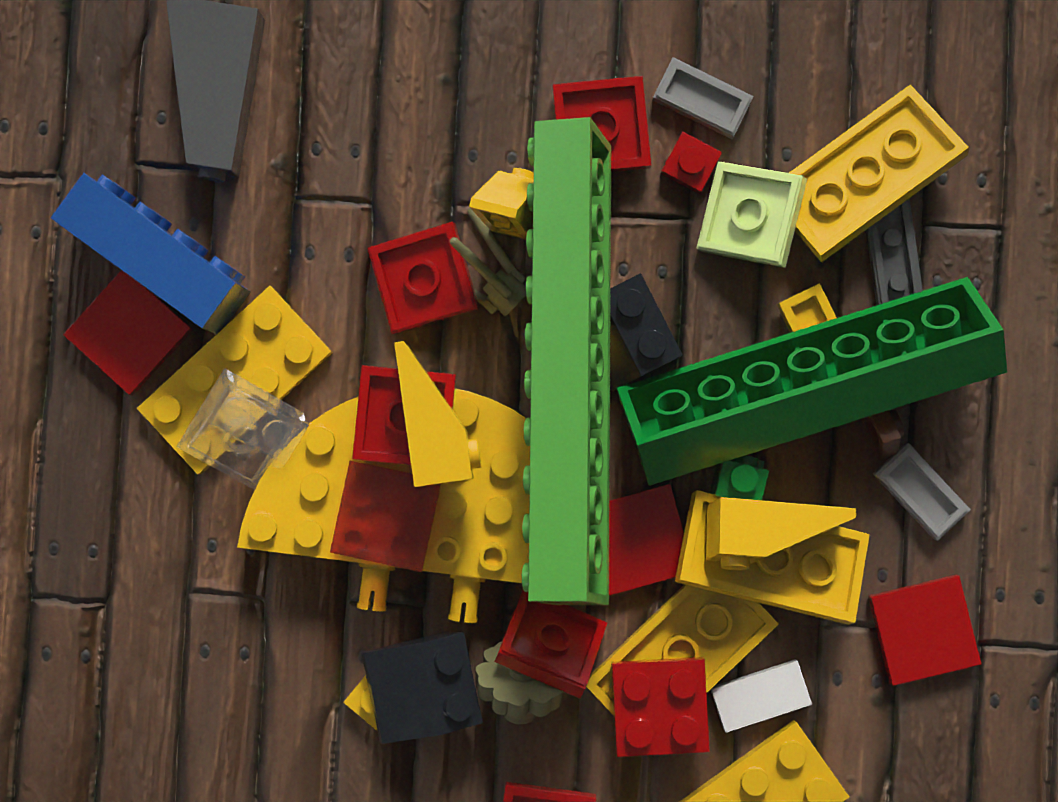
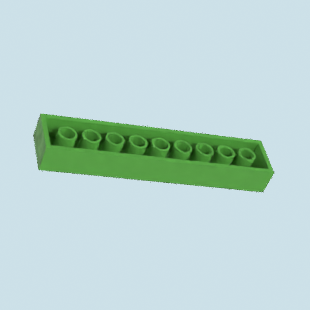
M590 117L534 121V137L529 138L527 146L529 163L531 166H534V183H529L527 187V203L529 210L533 212V229H529L526 236L527 252L529 257L533 258L532 276H528L526 279V297L528 303L532 304V322L527 323L525 328L526 347L528 351H531V370L526 371L524 378L525 393L527 398L531 399V417H527L524 422V440L526 445L530 446V465H526L523 472V486L525 493L530 495L529 514L524 515L522 525L524 541L529 543V563H524L522 586L524 592H528V601L550 605H609L611 145Z

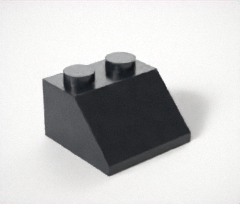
M641 273L610 288L611 393L617 390L618 387L627 385L683 355Z
M445 631L361 653L380 743L385 744L438 736L483 724L464 632Z

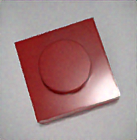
M682 131L660 174L700 195L722 152Z

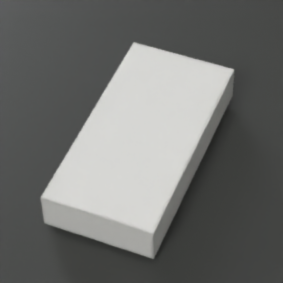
M796 659L715 685L711 689L725 733L812 705L799 663Z

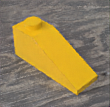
M513 168L512 173L498 171L471 197L469 207L491 231L526 240L527 231L533 229V212L529 210L527 203V187L529 183H534V172L522 168Z
M404 341L394 342L414 487L473 479V469L481 468L478 440H468L467 430L410 347Z
M720 497L707 505L706 560L721 561V568L727 570H747L751 563L856 518V508Z

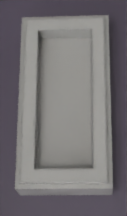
M673 57L652 101L733 139L754 96Z
M905 443L898 450V454L892 455L873 473L934 540L938 541L971 510L909 443Z

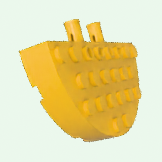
M455 389L453 411L467 430L468 440H478L481 468L473 469V479L414 487L411 465L352 459L358 397L328 410L307 424L289 440L272 460L257 484L241 525L237 548L359 563V566L363 567L357 608L368 610L371 607L372 591H374L372 611H386L390 571L395 570V567L450 574V578L454 579L448 619L460 622L462 604L465 602L464 622L477 623L481 582L491 579L522 583L524 563H529V543L524 541L522 525L524 515L529 514L530 495L525 493L523 486L524 468L526 465H530V446H527L524 440V422L526 418L515 410L493 399L469 391Z

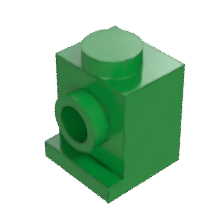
M744 455L717 464L710 493L726 498L762 500L769 470L763 469L765 461Z

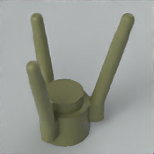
M469 208L467 211L469 217L508 275L501 269L494 274L458 238H451L450 244L488 281L483 287L488 296L475 290L478 303L491 314L498 309L506 317L526 296V287L522 284L526 278L514 267L489 228Z

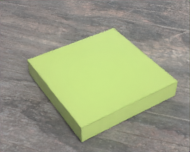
M718 161L696 249L701 252L786 268L807 178L803 175Z

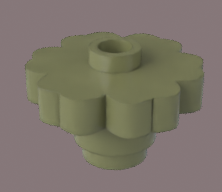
M502 642L484 651L483 663L477 665L475 669V685L479 699L492 701V709L495 713L503 715L511 723L527 724L532 722L537 716H546L551 710L561 706L562 694L565 692L494 662Z

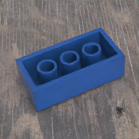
M83 173L50 218L205 330L218 334L228 324L251 292L241 285L245 276L216 256L209 262L204 258L209 251L178 228L173 235L169 233L168 230L172 223L140 201L136 207H133L131 204L136 197L102 174L96 181Z

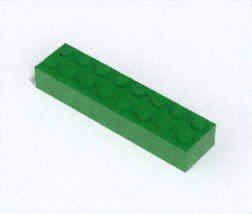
M965 277L618 387L617 390L649 485H653L1007 373L1004 329L970 279Z

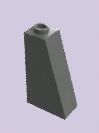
M167 0L186 163L195 171H199L198 178L204 180L225 182L226 176L239 178L265 19L257 8L206 0Z

